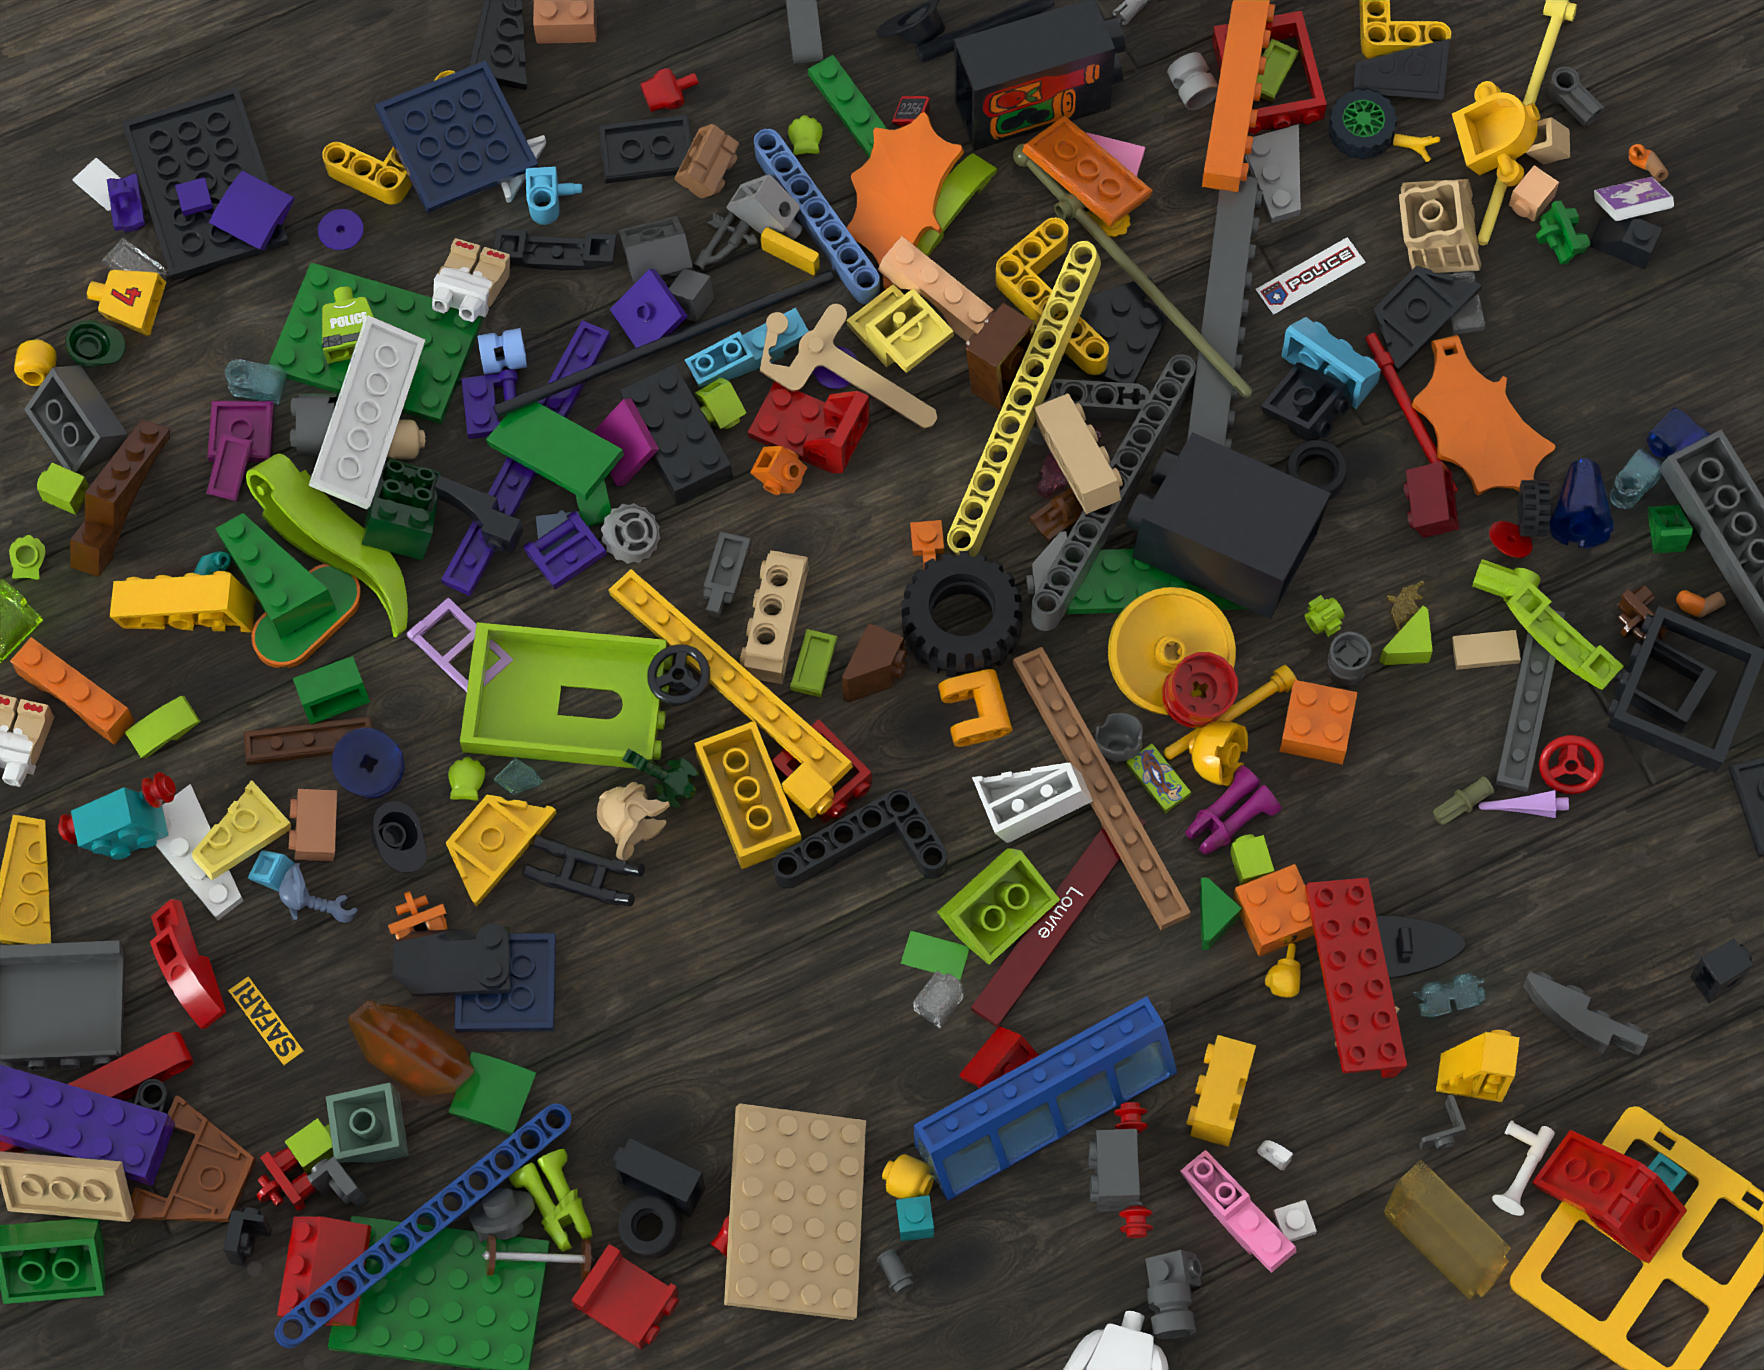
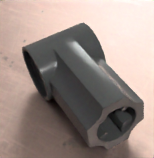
M1560 67L1553 73L1547 88L1548 98L1555 104L1563 105L1583 127L1589 126L1603 112L1605 107L1579 82V75L1574 69ZM1558 83L1565 84L1568 88H1562Z

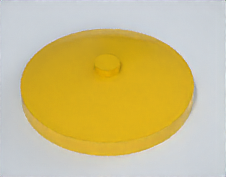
M1161 588L1137 597L1119 614L1109 637L1108 660L1115 682L1125 696L1134 704L1155 714L1169 716L1162 703V686L1169 673L1185 657L1197 652H1211L1223 657L1233 669L1235 665V640L1228 620L1222 611L1208 598L1184 588ZM1198 689L1196 691L1193 690L1191 694L1195 698L1200 696L1202 692Z

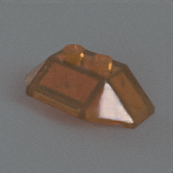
M367 1000L348 1018V1023L366 1060L419 1096L455 1092L474 1073V1068L470 1065L469 1057L463 1044L410 1009L389 1004H377L376 1001Z

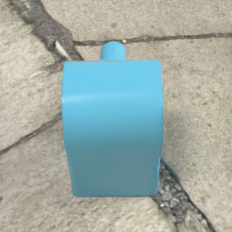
M556 167L526 168V196L530 216L538 224H551L559 216V196L582 193V184H559ZM542 202L549 203L547 206L544 207L537 206Z

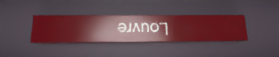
M1137 816L1144 828L1146 821ZM1102 827L1055 891L1060 900L1025 932L971 1006V1011L996 1028L1007 1017L1121 860L1104 827Z

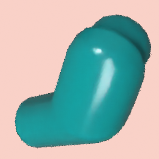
M222 551L202 556L194 573L213 575L216 571H225L231 564V557L227 552Z

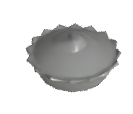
M635 503L631 505L622 504L619 508L612 509L610 515L604 517L605 524L601 528L603 533L602 542L606 545L607 552L613 554L616 560H623L627 564L631 562L640 563L643 559H649L652 552L657 550V544L661 539L659 534L660 526L655 520V515L649 513L646 507H639Z

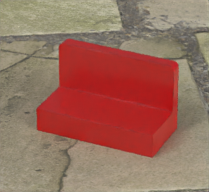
M998 1027L959 1076L964 1081L980 1089L1038 1057L1039 1054L1022 1035L1006 1028Z

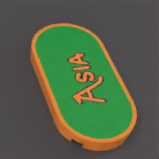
M322 564L311 569L309 572L328 588L336 608L282 638L279 637L266 614H262L256 621L251 636L253 648L259 659L266 665L274 668L296 667L306 661L358 610L361 601V589L356 577L328 564Z

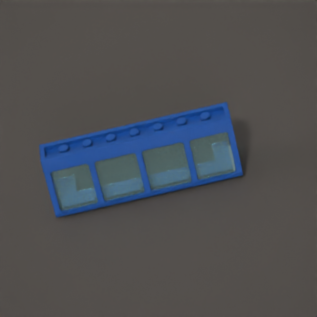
M1146 996L914 1125V1145L923 1161L929 1165L931 1174L934 1175V1180L947 1202L1176 1075L1177 1068L1165 1025Z

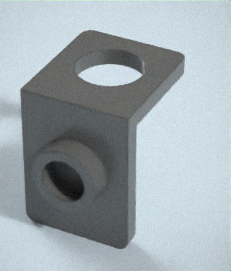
M1453 1094L1448 1095L1445 1106L1454 1128L1423 1137L1419 1144L1420 1150L1436 1146L1437 1150L1454 1145L1456 1143L1455 1139L1463 1137L1466 1127Z

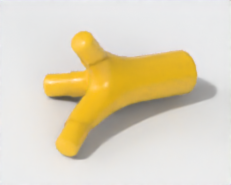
M1395 133L1393 145L1413 149L1421 154L1426 162H1429L1431 158L1425 147L1439 143L1440 138H1432V136L1414 137Z

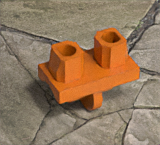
M408 891L404 893L407 902L395 906L398 916L411 911L412 916L388 925L391 935L395 933L397 939L415 931L413 926L422 922H426L428 930L447 929L444 917L446 910L444 905L440 904L418 913L417 908L429 904L426 895L413 899L411 892Z

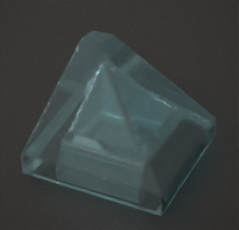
M516 757L494 779L496 784L513 795L537 787L543 782L533 768Z

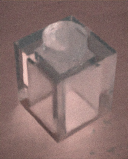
M936 971L914 999V1011L938 1028H941L963 999L962 983L949 973L943 975Z

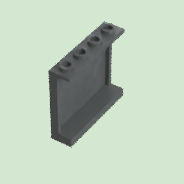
M120 940L0 946V1065L10 1068L27 1067L30 1071H45L47 1066H60L61 1069L76 1070L80 1068V1065L92 1064L95 1068H101L123 1056L126 949Z

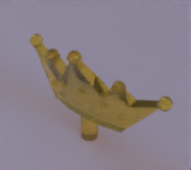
M1424 581L1403 587L1398 598L1388 594L1386 600L1395 603L1390 613L1397 625V632L1401 630V621L1408 622L1410 620L1407 615H1415L1418 612L1419 607L1414 600L1423 599L1422 595L1417 593V590L1421 585H1424Z

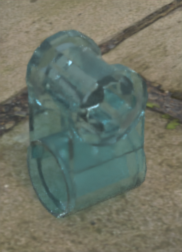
M242 359L233 360L226 366L225 377L228 381L229 391L233 395L258 401H274V404L280 403L288 375L286 370L279 366L264 365Z
M1640 448L1616 476L1614 486L1610 492L1611 502L1620 509H1630L1635 506L1644 494L1653 488L1663 476L1659 470L1663 463Z

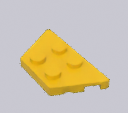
M487 794L446 841L450 855L472 903L476 907L530 846L535 835H539L557 814L556 809L551 806L543 808L528 805L527 802L520 800L507 801L502 797Z

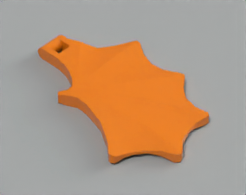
M925 112L921 113L911 124L896 130L875 127L873 130L874 145L869 160L851 174V180L857 193V208L852 221L846 228L858 244L864 246L874 255L879 266L883 257L901 236L916 247L928 230H935L939 234L942 232L936 219L937 201L943 182L954 164L964 154V150L961 145L949 143L939 137L933 130L931 120ZM883 275L884 289H887L894 283Z
M1458 335L1433 340L1431 342L1434 353L1433 376L1427 387L1414 398L1412 408L1423 414L1433 425L1437 436V458L1452 462L1463 468L1472 481L1474 492L1478 496L1496 487L1512 488L1520 491L1521 481L1534 480L1533 476L1536 467L1546 456L1553 454L1555 444L1528 426L1513 408L1505 393L1506 377L1502 376L1500 381L1492 382L1472 366ZM1453 349L1454 354L1445 355V350Z

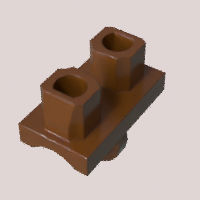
M1069 488L1061 495H1056L1051 499L1050 503L1031 515L1029 521L1046 541L1050 543L1059 532L1067 531L1076 524L1083 508L1072 488Z
M1642 586L1633 592L1628 589L1621 595L1622 599L1617 607L1623 612L1618 617L1625 625L1620 632L1623 638L1634 634L1641 641L1645 633L1640 632V628L1646 615H1653L1647 607L1655 599L1653 593L1646 586ZM1660 627L1657 637L1664 641L1668 630Z

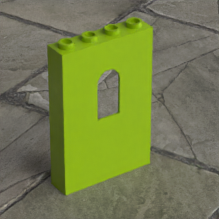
M477 622L460 737L462 752L636 769L633 765L622 760L629 748L644 756L650 762L660 760L662 741H658L657 737L658 729L664 730L666 711L661 710L662 701L655 697L649 688L647 671L654 656L667 647V640ZM492 639L513 661L484 686L486 671L500 660L490 649V641ZM673 655L666 658L660 664L657 670V677L665 675L666 670L672 668ZM669 685L661 688L669 694ZM561 686L613 691L622 699V710L612 719L558 715Z

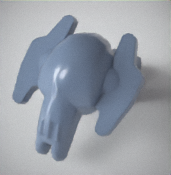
M300 863L294 864L286 872L279 887V896L281 901L289 908V913H291L293 920H297V910L305 906L311 909L314 908L317 911L331 913L336 920L343 923L350 922L355 918L358 911L356 907L351 910L341 908L347 900L345 895L337 897L335 901L322 900L319 897L315 898L316 896L313 895L309 896L299 868Z

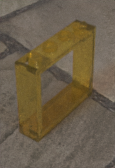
M1422 1159L1396 1183L1383 1215L1469 1300L1477 1293L1483 1297L1496 1284L1495 1282L1505 1269L1504 1266L1509 1262L1506 1256L1511 1247Z

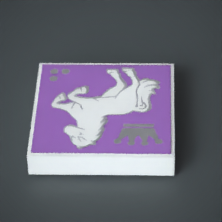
M1653 177L1594 190L1595 201L1615 221L1674 207L1673 196Z

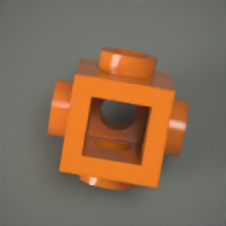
M783 446L763 447L750 473L764 484L763 488L774 495H780V493H795L802 483V477L807 466L798 459L799 456L794 451Z

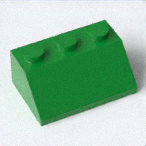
M80 1218L0 1225V1289L3 1304L104 1296V1241L100 1219Z

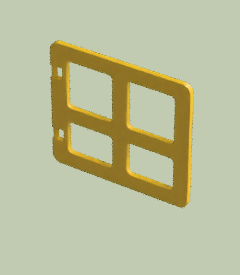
M1636 1106L1630 1107L1622 1114L1602 1145L1625 1154L1632 1142L1639 1140L1657 1153H1662L1694 1177L1698 1182V1186L1684 1206L1687 1212L1651 1262L1648 1264L1642 1261V1269L1605 1321L1597 1320L1541 1280L1542 1272L1578 1221L1587 1222L1619 1244L1597 1227L1585 1212L1563 1201L1512 1273L1510 1286L1516 1294L1625 1370H1700L1764 1275V1230L1726 1285L1719 1284L1684 1260L1682 1252L1717 1200L1721 1198L1726 1199L1760 1222L1764 1228V1203L1759 1211L1741 1200L1748 1191L1764 1202V1192L1697 1145L1668 1128L1663 1122L1644 1109ZM1658 1131L1676 1142L1670 1151L1653 1140ZM1666 1279L1671 1280L1706 1304L1709 1310L1671 1367L1663 1366L1630 1343L1626 1338L1631 1326L1659 1285Z

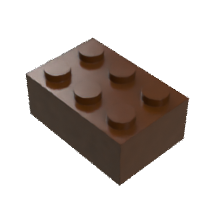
M1002 303L997 311L993 310L989 313L984 322V327L978 334H972L965 346L971 392L1000 411L1035 332L1034 321L1005 303ZM1037 367L1031 370L1030 375L1035 371Z

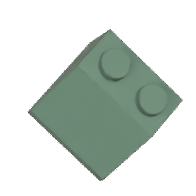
M391 1083L326 1096L333 1153L338 1162L378 1163L409 1156L400 1093Z

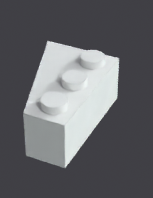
M1070 762L1031 768V771L1018 773L1004 772L999 776L986 778L982 776L972 777L995 834L1006 843L1093 801L1082 773Z

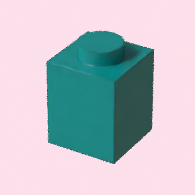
M930 1196L897 1199L896 1209L901 1242L934 1237Z

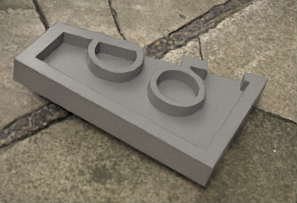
M1299 124L1253 137L1251 155H1244L1247 163H1249L1252 176L1258 178L1257 189L1263 190L1262 202L1270 223L1300 215Z

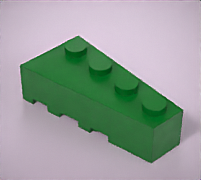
M244 513L215 528L224 548L280 638L336 608L328 588Z

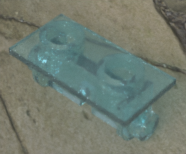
M1464 973L1454 976V982L1441 985V982L1437 981L1422 985V991L1413 993L1415 997L1424 1002L1419 1004L1422 1017L1428 1016L1433 1018L1452 1012L1449 1001L1451 999L1455 1000L1457 1010L1480 1005L1481 1001L1486 1000V995L1483 987L1478 988L1477 984L1484 983V979L1473 976L1472 973Z

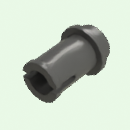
M895 1249L887 1250L877 1257L876 1261L880 1264L890 1282V1290H895L896 1294H901L914 1285L912 1281L913 1274L906 1271Z

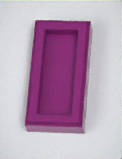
M221 434L206 494L236 502L239 501L254 443L252 440Z

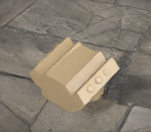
M1469 179L1406 182L1402 184L1401 194H1399L1404 243L1408 247L1412 270L1416 266L1431 269L1434 273L1480 270L1482 264L1478 254L1479 243L1475 229V210L1471 200L1473 193Z

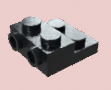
M1297 362L1262 403L1261 408L1264 414L1287 424L1291 433L1310 441L1318 440L1320 437L1326 438L1330 434L1333 427L1332 422L1337 416H1344L1348 413L1352 399L1347 384Z

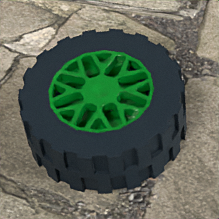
M1356 89L1353 92L1345 93L1342 98L1339 97L1335 106L1332 107L1328 126L1329 137L1332 138L1334 147L1336 146L1339 152L1345 153L1353 159L1356 157L1365 160V158H1375L1378 154H1383L1386 148L1392 144L1397 125L1396 110L1390 104L1391 101L1388 98H1384L1381 93H1375L1369 89Z

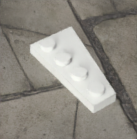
M189 784L174 796V800L171 803H164L162 805L169 836L157 840L156 846L218 921L242 903L243 899L230 870L211 880L192 858V851L211 828L191 784Z

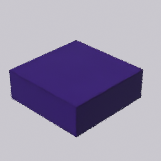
M205 177L175 185L183 216L213 208Z

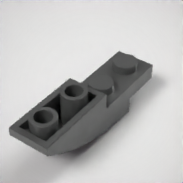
M1529 971L1523 988L1541 1012L1566 1034L1601 1054H1604L1610 1043L1628 1052L1640 1055L1649 1036L1642 1033L1640 1027L1631 1023L1621 1024L1611 1019L1609 1014L1601 1010H1588L1587 1007L1591 997L1585 995L1581 988L1573 985L1563 986L1554 982V978L1546 973H1532Z

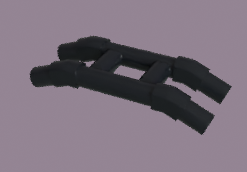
M538 834L535 835L532 842L533 847L546 851V853L555 857L565 858L559 875L525 864L522 876L532 879L541 885L596 899L606 904L630 907L634 904V894L603 887L608 871L618 875L642 877L645 872L643 864L602 856L568 846L553 839L550 840ZM577 862L596 867L590 884L572 879Z

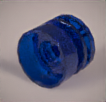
M369 727L355 729L345 734L336 744L332 755L333 773L339 784L349 792L367 799L380 798L392 792L401 782L405 770L404 755L398 744L382 731ZM368 757L378 761V764L374 765L372 773L368 769L363 768V765L367 764L366 758Z

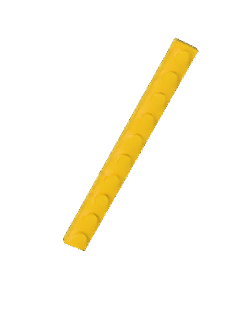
M632 569L609 589L611 597L659 639L667 640V646L684 644L702 652L710 666L709 683L752 721H755L762 730L801 764L805 761L832 787L853 768L852 762ZM688 655L686 663L701 675L698 662Z

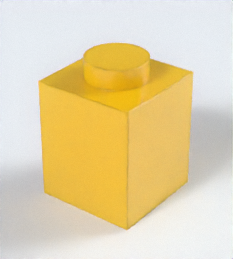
M805 761L782 783L784 794L811 819L817 813L820 815L825 813L833 803L834 793L832 786Z

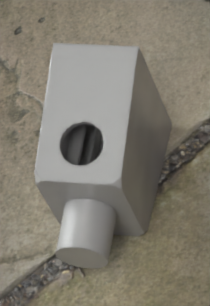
M770 174L741 184L726 207L760 234H762L766 227H769L794 240L803 228L794 220L795 215L800 209L799 204Z

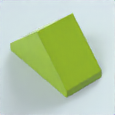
M1422 606L1384 647L1379 660L1383 665L1429 663L1433 650L1429 613L1425 606Z

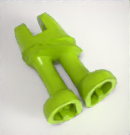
M565 1149L553 1151L537 1160L538 1165L546 1175L559 1201L557 1206L554 1205L546 1191L534 1163L523 1166L508 1178L514 1187H525L533 1196L544 1218L541 1221L545 1226L544 1230L562 1252L572 1248L568 1235L562 1228L573 1222L575 1223L576 1231L581 1235L582 1239L593 1237L589 1219L583 1208L582 1198L577 1196L578 1188L570 1190L562 1171V1167L567 1162Z

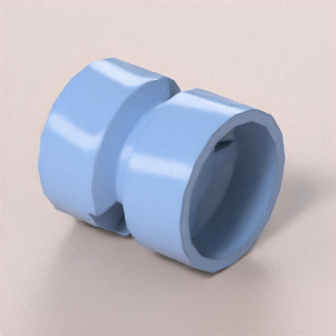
M521 328L503 331L502 336H497L495 333L478 335L481 361L485 375L501 372L506 366L511 370L528 368ZM503 346L504 356L496 357L495 348Z

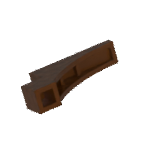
M141 419L85 492V521L70 539L71 568L99 577L111 562L132 503L152 464L170 439V428Z

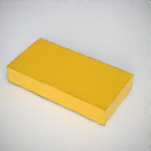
M769 227L764 229L761 234L762 250L813 276L816 275L820 269L818 252Z

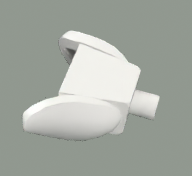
M1126 1311L1121 1326L1107 1324L1105 1330H1095L1085 1336L1072 1353L1063 1370H1169L1162 1349L1153 1343L1154 1336L1141 1332L1145 1317L1134 1311Z

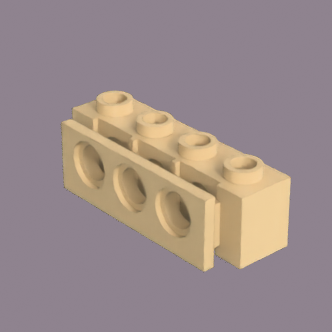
M771 550L770 554L768 553L767 560L762 562L760 570L761 586L760 589H756L753 601L755 612L753 618L749 619L746 636L749 638L747 646L742 648L740 665L744 666L758 680L783 684L809 570L808 557ZM763 642H772L767 645L762 644Z

